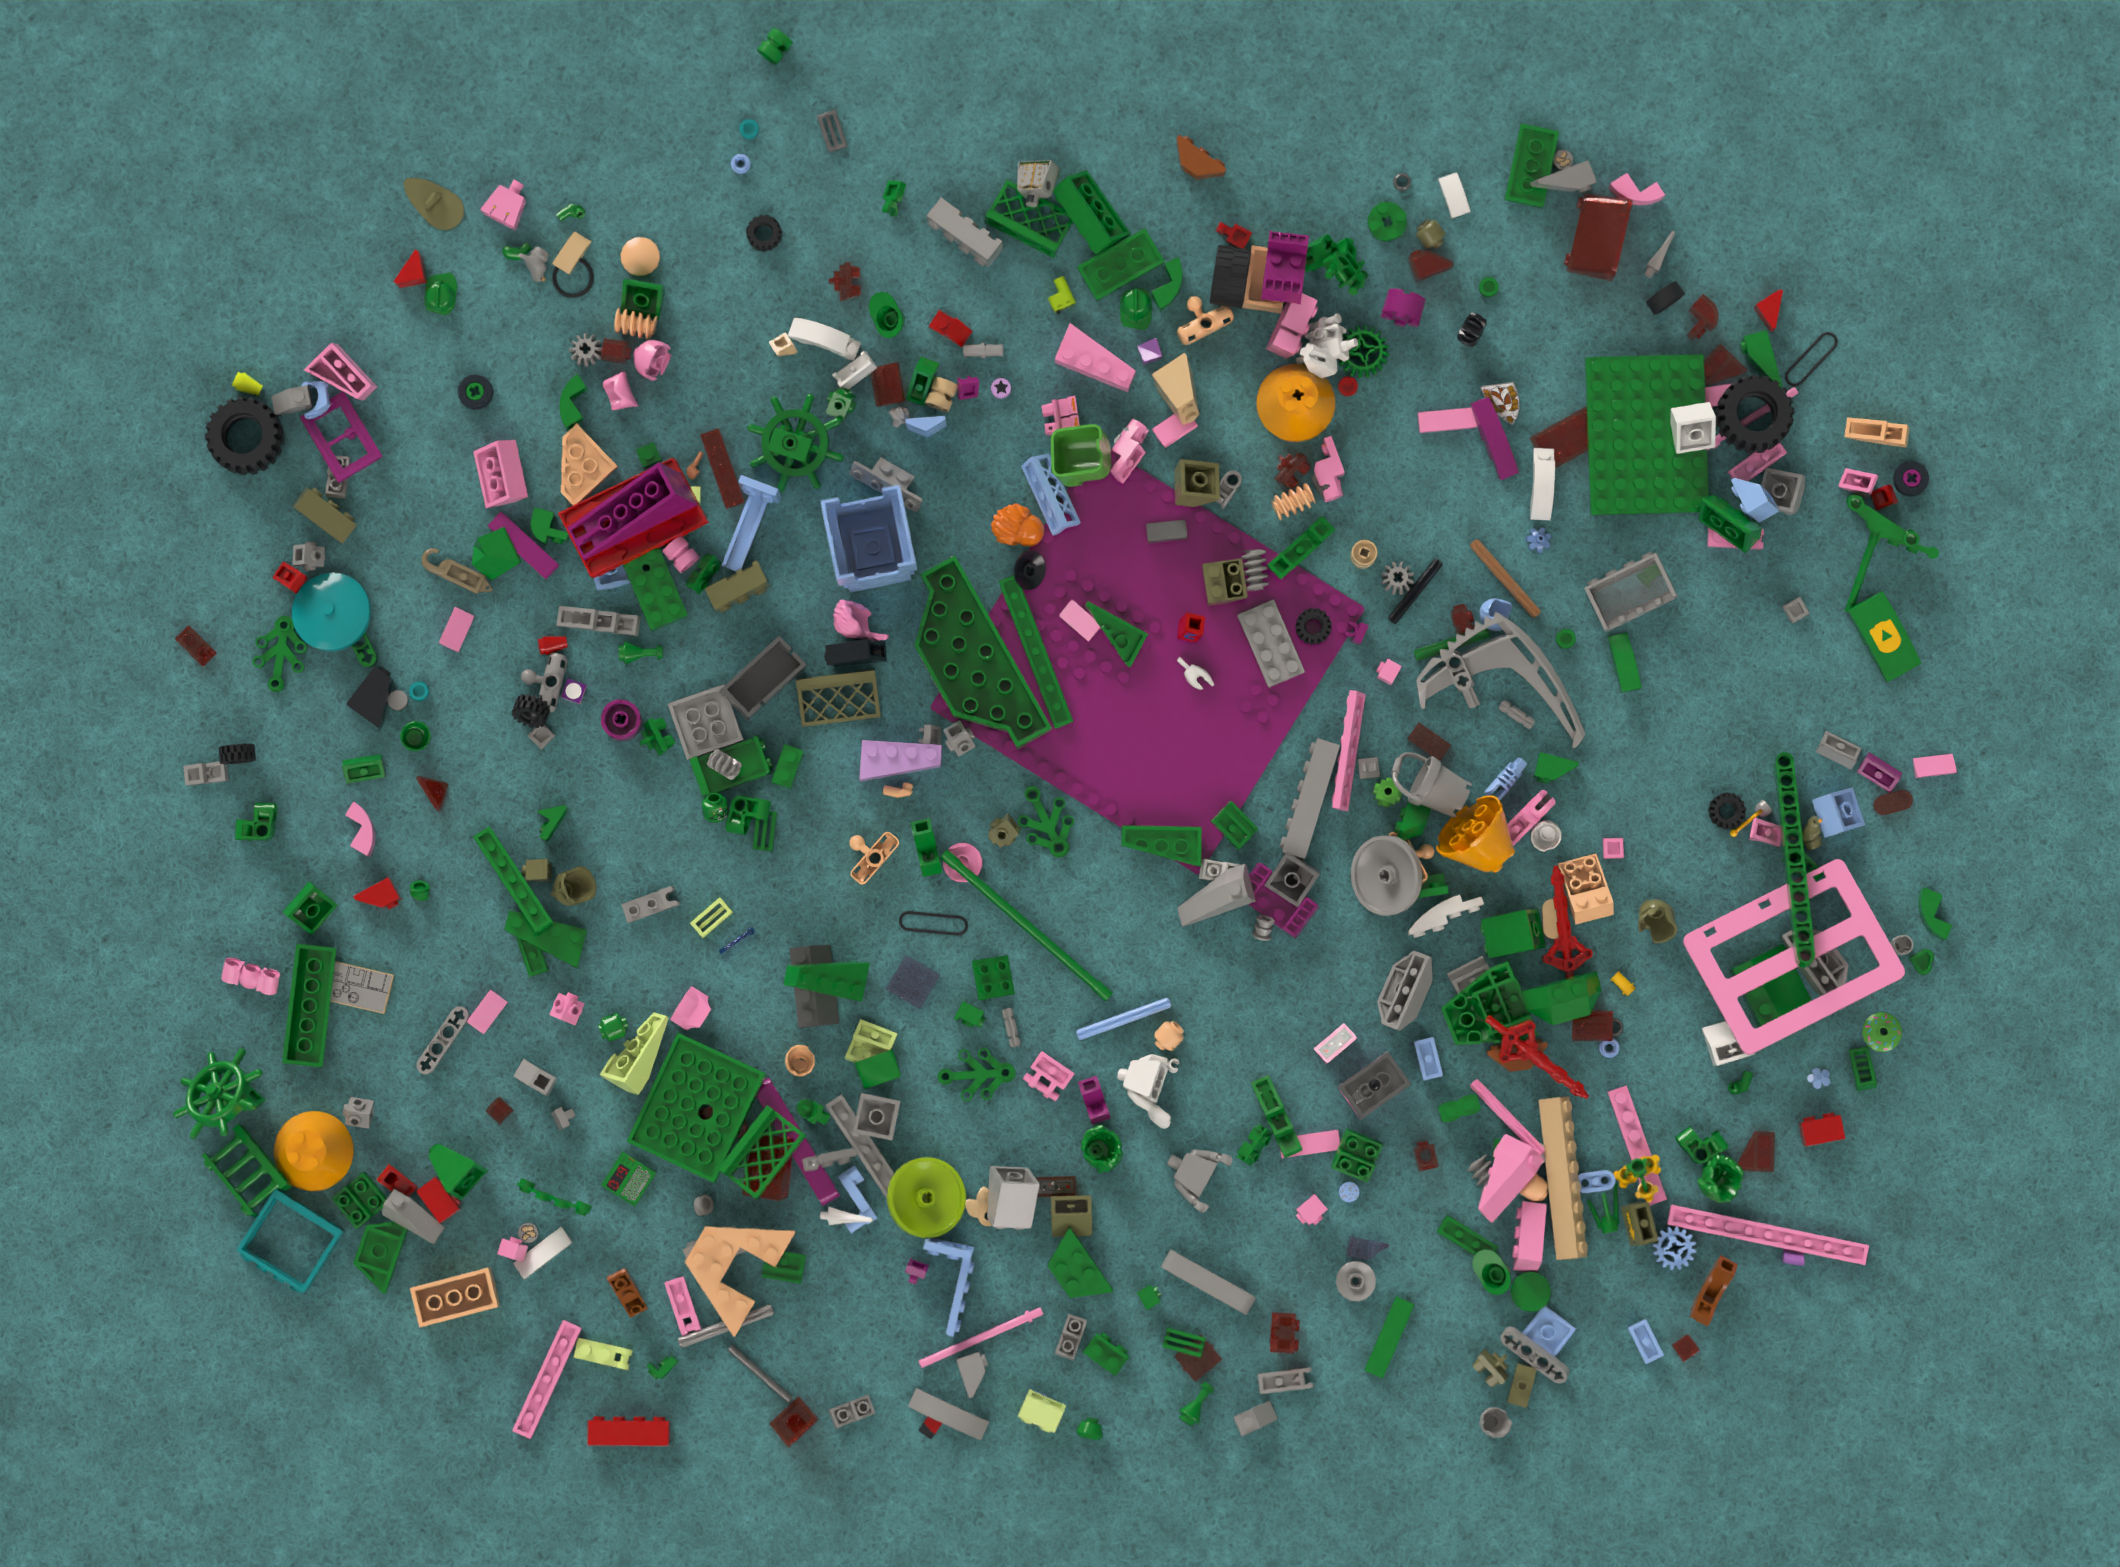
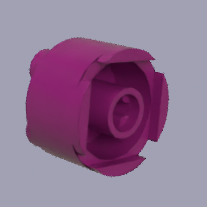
M1389 289L1381 318L1394 320V324L1405 327L1406 324L1419 327L1426 299L1414 292L1407 294L1403 293L1404 290Z
M617 699L611 701L602 711V728L614 740H631L638 735L642 728L643 720L640 711L633 703L627 700ZM620 716H622L623 718H626V719L624 720L625 723H624L623 725H622L621 723H618V722H619V719H618V718H619Z

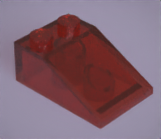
M769 1135L763 1136L760 1139V1147L770 1146ZM773 1135L774 1145L784 1144V1137ZM787 1137V1142L793 1143L794 1138ZM785 1148L774 1149L775 1159L783 1158ZM771 1149L761 1151L762 1161L772 1160ZM757 1151L750 1152L748 1163L758 1162ZM792 1155L759 1198L776 1201L788 1198ZM772 1163L762 1165L763 1175H769L773 1171ZM758 1165L748 1167L749 1177L759 1176ZM760 1179L750 1181V1189L756 1193L760 1188ZM743 1189L742 1195L751 1196Z

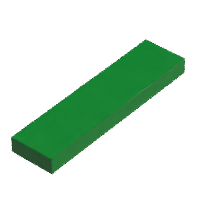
M1395 1296L1364 1371L1383 1379L1415 1304Z

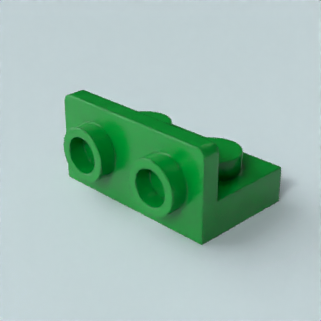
M1444 874L1428 875L1427 880L1421 886L1418 898L1449 894L1448 887L1445 885Z
M1102 1332L1101 1335L1096 1333L1083 1353L1116 1376L1130 1357L1127 1355L1128 1350L1120 1344L1117 1347L1110 1343L1112 1339Z

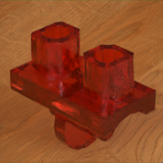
M844 262V265L839 266V271H834V278L828 279V284L834 285V291H840V301H847L850 298L861 295L860 285H851V279L860 278V267L851 266V262Z
M1289 453L1285 458L1279 455L1277 460L1280 464L1276 469L1281 472L1274 479L1291 489L1294 488L1298 483V480L1293 476L1295 471L1298 470L1302 475H1305L1311 469L1306 461L1307 457L1299 453L1294 457Z

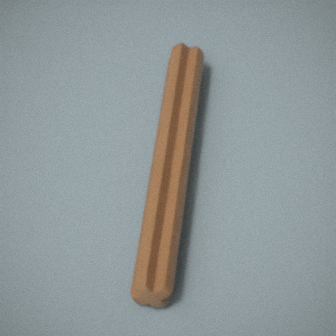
M1479 539L1474 540L1470 544V548L1532 618L1537 617L1541 610Z

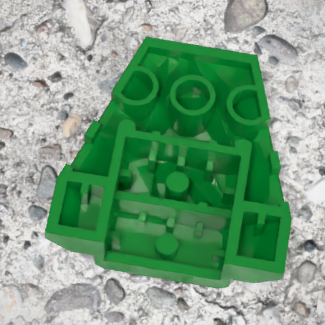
M1509 961L1487 969L1441 1007L1455 1045L1481 1044L1483 1042L1500 1043L1502 1034L1485 1022L1489 1015L1507 1029L1508 1027L1524 1023L1527 1020L1533 1021L1532 1014L1525 1009L1521 993L1522 989ZM1535 1027V1030H1534V1031H1535V1036H1537L1538 1033H1537V1029H1536V1027ZM1527 1033L1519 1037L1523 1041L1529 1039Z

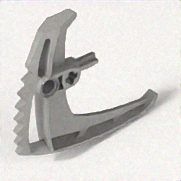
M1495 612L1493 619L1485 616L1484 625L1475 621L1474 630L1466 627L1465 636L1456 635L1457 642L1448 641L1449 650L1440 649L1441 658H1432L1416 679L1422 709L1425 708L1426 699L1452 684L1457 687L1458 692L1463 693L1470 709L1480 704L1473 689L1475 684L1472 675L1494 668H1512L1523 676L1547 702L1571 736L1573 748H1576L1585 736V731L1574 705L1549 660L1521 628L1498 612ZM1496 623L1506 633L1462 654L1454 651L1472 636ZM1518 637L1535 657L1533 663L1529 662L1510 638ZM1452 657H1457L1461 662L1459 665L1453 666L1449 660ZM1440 661L1446 662L1444 666L1431 674L1427 679L1421 680ZM1540 666L1543 667L1558 690L1556 696L1552 694L1546 683L1537 673ZM1461 675H1463L1464 678L1467 677L1466 683H1462V681L1459 682ZM1562 701H1564L1576 730L1572 729L1560 706Z

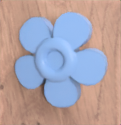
M1815 1068L1812 1070V1074L1808 1075L1807 1080L1809 1083H1813V1087L1816 1089L1821 1088L1822 1084L1828 1086L1830 1084V1079L1828 1078L1830 1072L1828 1070H1822L1821 1072L1819 1068Z

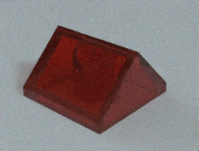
M798 1396L770 1425L786 1446L790 1448L820 1418Z

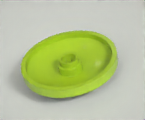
M923 1157L908 1161L894 1173L888 1186L887 1205L892 1219L904 1232L915 1237L933 1238L947 1233L959 1222L965 1209L966 1192L961 1177L951 1165L937 1158Z

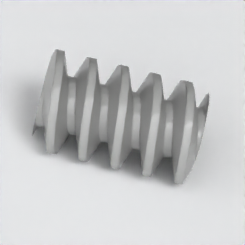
M1260 549L1241 551L1247 553L1241 556L1242 560L1247 561L1243 564V568L1248 569L1244 571V576L1249 577L1245 579V583L1249 585L1246 587L1247 591L1264 590L1263 587L1269 585V583L1263 581L1264 578L1268 577V574L1262 573V571L1267 569V566H1263L1261 563L1267 561V559L1262 558L1261 555L1265 554L1266 551Z
M1487 1154L1471 1163L1467 1170L1468 1172H1475L1471 1177L1472 1179L1479 1178L1476 1186L1483 1185V1188L1480 1190L1481 1193H1483L1484 1187L1487 1186L1490 1177L1488 1167L1492 1162L1491 1160L1484 1161Z

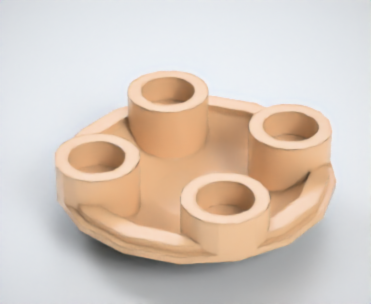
M643 237L634 238L624 245L621 252V262L631 275H647L658 267L660 260L659 250L650 239Z

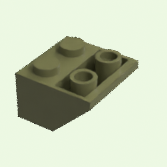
M1242 558L1202 564L1208 606L1226 604L1248 598Z
M1091 1195L1051 1196L1052 1237H1064L1069 1227H1071L1076 1236H1092Z

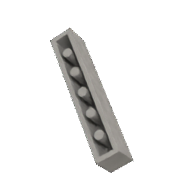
M1318 738L1316 743L1311 742L1308 753L1312 754L1310 762H1305L1303 772L1306 775L1304 781H1299L1297 788L1300 795L1298 799L1293 801L1291 810L1294 811L1292 818L1288 817L1285 827L1288 830L1287 837H1282L1279 848L1283 849L1282 854L1287 852L1299 859L1305 860L1340 745Z

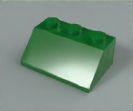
M1716 495L1702 499L1699 521L1746 554L1760 539L1762 531L1760 525L1756 521H1751L1742 511L1730 506L1725 499L1719 498Z

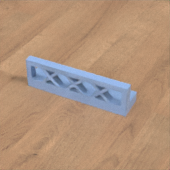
M1050 454L1030 457L1021 467L1052 535L1060 534L1065 528L1079 525L1081 522L1064 485L1052 473ZM1045 460L1048 469L1043 468L1039 461ZM1048 478L1054 480L1055 487L1049 483ZM1056 495L1063 499V504L1057 501ZM1064 512L1070 515L1072 521H1066Z

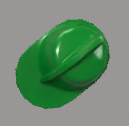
M450 272L429 276L425 287V307L430 312L448 315L454 309L456 303L457 281Z
M1144 288L1127 290L1121 295L1120 318L1124 327L1146 330L1151 324L1152 300L1150 294Z
M886 292L875 293L869 301V312L876 329L885 338L895 337L904 326V313L898 308L896 301L890 294Z
M1487 1249L1478 1251L1474 1255L1472 1266L1483 1287L1493 1295L1504 1294L1511 1285L1510 1268L1494 1251Z

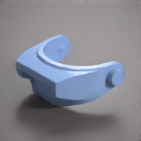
M303 382L302 386L315 387L318 391L317 404L311 411L304 413L306 419L316 418L325 413L330 407L327 392L328 384L326 382Z

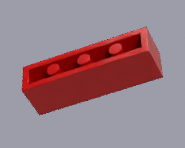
M593 1416V1420H588L587 1445L669 1446L670 1421H666V1417H653V1420H645L643 1416H634L633 1420H625V1416H613V1420H605V1416Z

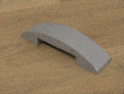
M916 1388L908 1407L979 1440L982 1439L989 1424V1421L953 1406Z

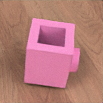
M1314 1194L1296 1209L1298 1212L1296 1217L1302 1224L1307 1223L1310 1225L1313 1223L1315 1226L1323 1219L1322 1214L1328 1209Z

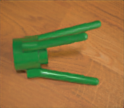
M1616 1183L1613 1191L1614 1217L1610 1215L1605 1193L1602 1194L1606 1216L1601 1217L1602 1221L1591 1201L1587 1200V1204L1597 1222L1598 1229L1602 1228L1603 1234L1618 1231L1617 1225L1620 1224L1618 1219V1185Z

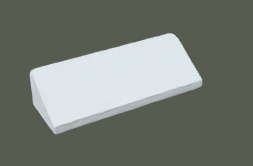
M560 1227L528 1251L524 1261L517 1260L513 1264L523 1279H526L571 1245L573 1241L565 1230Z

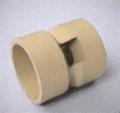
M934 377L931 385L933 391L928 393L925 404L937 410L949 412L952 405L951 397L955 396L958 385L949 380Z
M1369 540L1358 541L1351 550V562L1357 568H1369L1376 560L1377 548Z

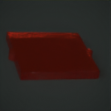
M1193 1340L1192 1343L1200 1345L1201 1341ZM1207 1340L1201 1358L1181 1352L1174 1356L1182 1365L1183 1371H1187L1195 1382L1222 1360L1213 1349L1214 1346L1210 1345ZM1186 1346L1185 1348H1183L1194 1352H1199L1198 1348Z

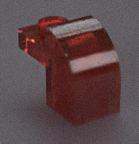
M1704 293L1688 310L1699 322L1690 330L1687 337L1691 341L1695 338L1699 340L1706 332L1705 327L1712 332L1718 323V309Z

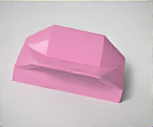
M691 986L670 1020L687 1031L694 1027L700 1028L711 1011L708 1004V996Z

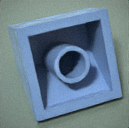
M1853 787L1812 800L1817 817L1822 819L1820 827L1825 838L1865 825Z

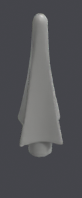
M1671 231L1664 244L1645 267L1647 269L1645 276L1648 278H1652L1654 273L1657 274L1660 270L1675 231Z

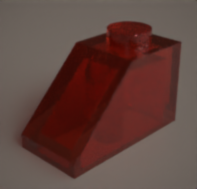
M1421 249L1412 252L1407 260L1415 282L1451 270L1454 266L1453 261L1428 250L1422 252Z

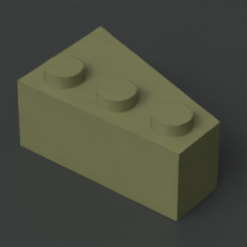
M305 487L292 504V507L343 544L357 526L353 522L355 518L347 512L344 514L337 510L339 506L331 500L328 503L321 498L323 494L317 489L313 488L310 490Z

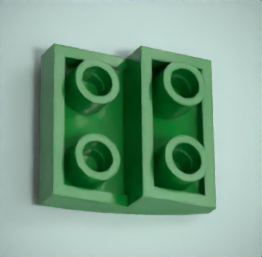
M1346 1128L1335 1153L1331 1168L1368 1183L1376 1167L1375 1161L1383 1147V1143Z
M362 1172L332 1198L333 1202L356 1230L382 1210L383 1204L388 1199L366 1172Z

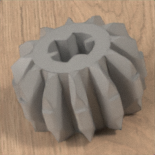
M584 333V339L577 335L578 342L571 341L574 347L569 348V352L574 353L571 358L572 360L577 359V365L580 366L584 361V366L588 367V361L595 365L594 358L601 359V356L597 353L603 352V348L598 347L601 342L600 340L595 341V335L588 339V334ZM585 346H588L590 349L588 354H584L582 351Z
M1392 562V569L1386 565L1385 570L1388 573H1381L1382 577L1387 578L1383 579L1381 584L1388 583L1385 591L1393 588L1392 595H1395L1396 589H1398L1400 595H1403V588L1409 591L1410 587L1408 584H1414V581L1409 579L1414 576V573H1407L1410 566L1408 565L1403 569V562H1400L1399 567L1396 566L1395 562ZM1394 574H1396V576L1400 574L1402 576L1400 579L1402 582L1399 583V581H1397L1396 583L1393 580Z
M719 749L711 753L707 762L708 767L730 780H734L738 776L742 767L739 761Z

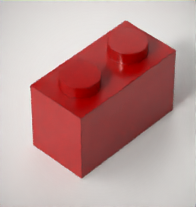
M1832 1112L1822 1114V1119L1815 1120V1116L1803 1118V1122L1798 1123L1803 1147L1846 1139L1841 1115L1835 1116V1113Z
M434 1177L416 1191L439 1223L445 1222L461 1210L459 1206L461 1201L445 1190L438 1177Z

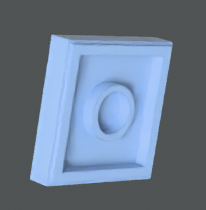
M1546 1306L1537 1312L1522 1333L1556 1357L1576 1328Z

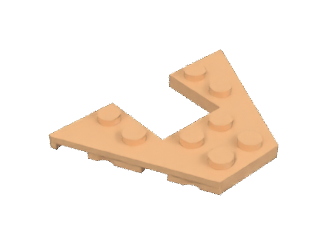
M705 1226L685 1260L686 1265L734 1337L755 1301L721 1282V1279L740 1247L775 1267L795 1234L794 1230Z

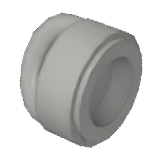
M704 1194L695 1199L694 1210L698 1216L710 1214L713 1211L714 1203L710 1196Z

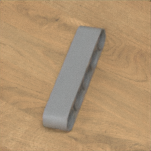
M1172 1250L1168 1252L1161 1265V1268L1245 1315L1248 1314L1256 1299L1255 1296Z

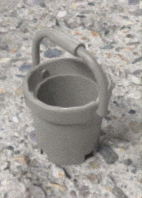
M1413 752L1403 753L1396 758L1391 771L1395 786L1408 797L1409 803L1416 806H1426L1452 818L1457 816L1453 811L1455 809L1459 811L1462 809L1470 793L1466 786H1472L1471 782L1444 767L1441 761L1434 756L1427 759ZM1406 757H1413L1424 762L1410 792L1404 789L1397 779L1403 759Z

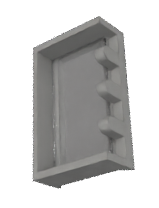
M1646 553L1641 556L1642 560L1636 563L1634 560L1623 565L1624 569L1619 571L1614 569L1606 573L1605 578L1601 580L1596 578L1587 583L1588 586L1584 589L1606 632L1679 597L1657 553Z

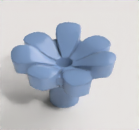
M1540 527L1538 531L1532 528L1529 531L1531 536H1526L1525 538L1526 542L1531 543L1528 546L1529 550L1532 551L1536 548L1537 553H1542L1543 547L1546 549L1550 548V543L1547 540L1551 539V535L1545 534L1544 528Z

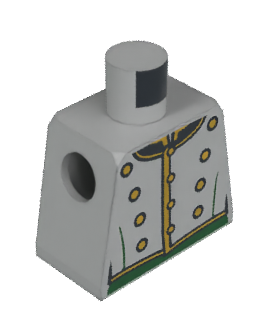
M1052 160L1021 161L1018 163L1017 189L1027 198V206L1037 207L1039 198H1049L1051 196L1060 172V168Z

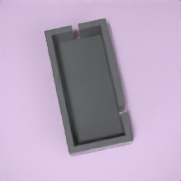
M780 636L721 689L720 693L747 721L761 710V705L764 707L806 668L807 664L795 652L791 654V657L788 655L792 648Z

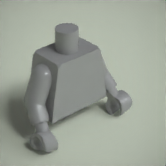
M1194 1149L1190 1154L1186 1153L1183 1160L1172 1154L1167 1165L1177 1170L1173 1177L1177 1190L1194 1208L1204 1213L1209 1205L1200 1202L1198 1197L1203 1192L1217 1163L1223 1162L1228 1167H1231L1233 1159L1231 1156L1223 1153L1221 1155L1212 1151Z

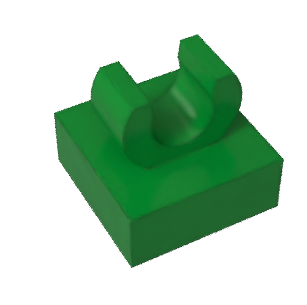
M250 1087L247 1101L253 1102L256 1109L266 1100L253 1087Z

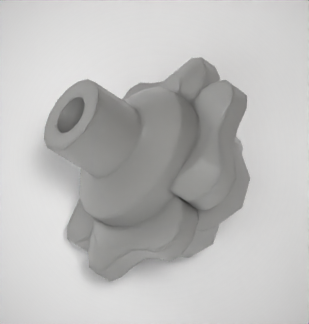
M892 408L889 412L894 419L892 423L894 427L899 428L901 424H906V419H910L906 408Z

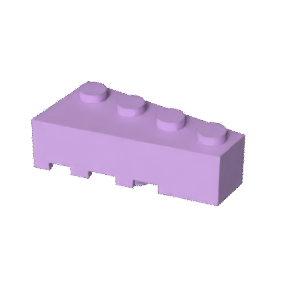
M862 740L859 780L862 782L941 767L942 745Z

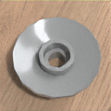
M1352 1261L1340 1268L1336 1276V1285L1344 1298L1350 1301H1361L1372 1294L1375 1289L1376 1278L1374 1271L1367 1264ZM1354 1277L1359 1279L1358 1285L1352 1284Z

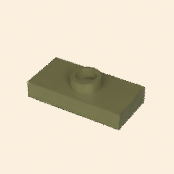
M1517 1363L1507 1403L1527 1408L1537 1371L1536 1368Z

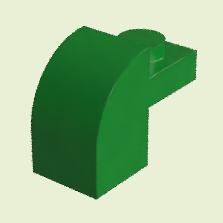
M534 507L531 518V530L538 541L547 545L549 538H551V542L563 545V542L568 543L570 539L568 532L552 528L556 516L554 512Z

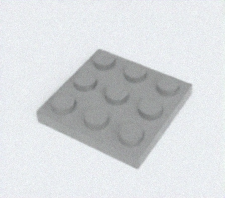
M724 684L668 703L687 760L744 741L732 705L720 693L721 689L725 686Z

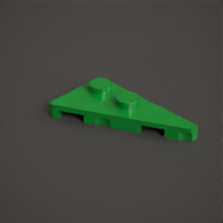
M1087 601L1085 604L1086 608L1125 665L1131 667L1148 633Z

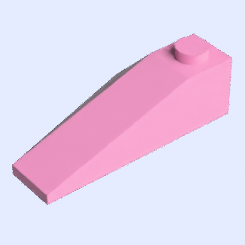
M1509 1135L1503 1136L1494 1151L1493 1157H1495L1493 1167L1489 1168V1181L1487 1186L1484 1187L1478 1210L1490 1222H1494L1534 1177L1544 1161L1532 1146Z

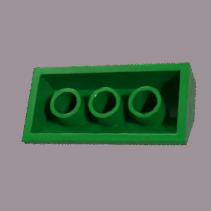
M1087 170L1067 176L1053 189L1052 192L1056 200L1061 203L1067 216L1072 219L1078 232L1083 235L1089 248L1095 254L1111 248L1131 234Z

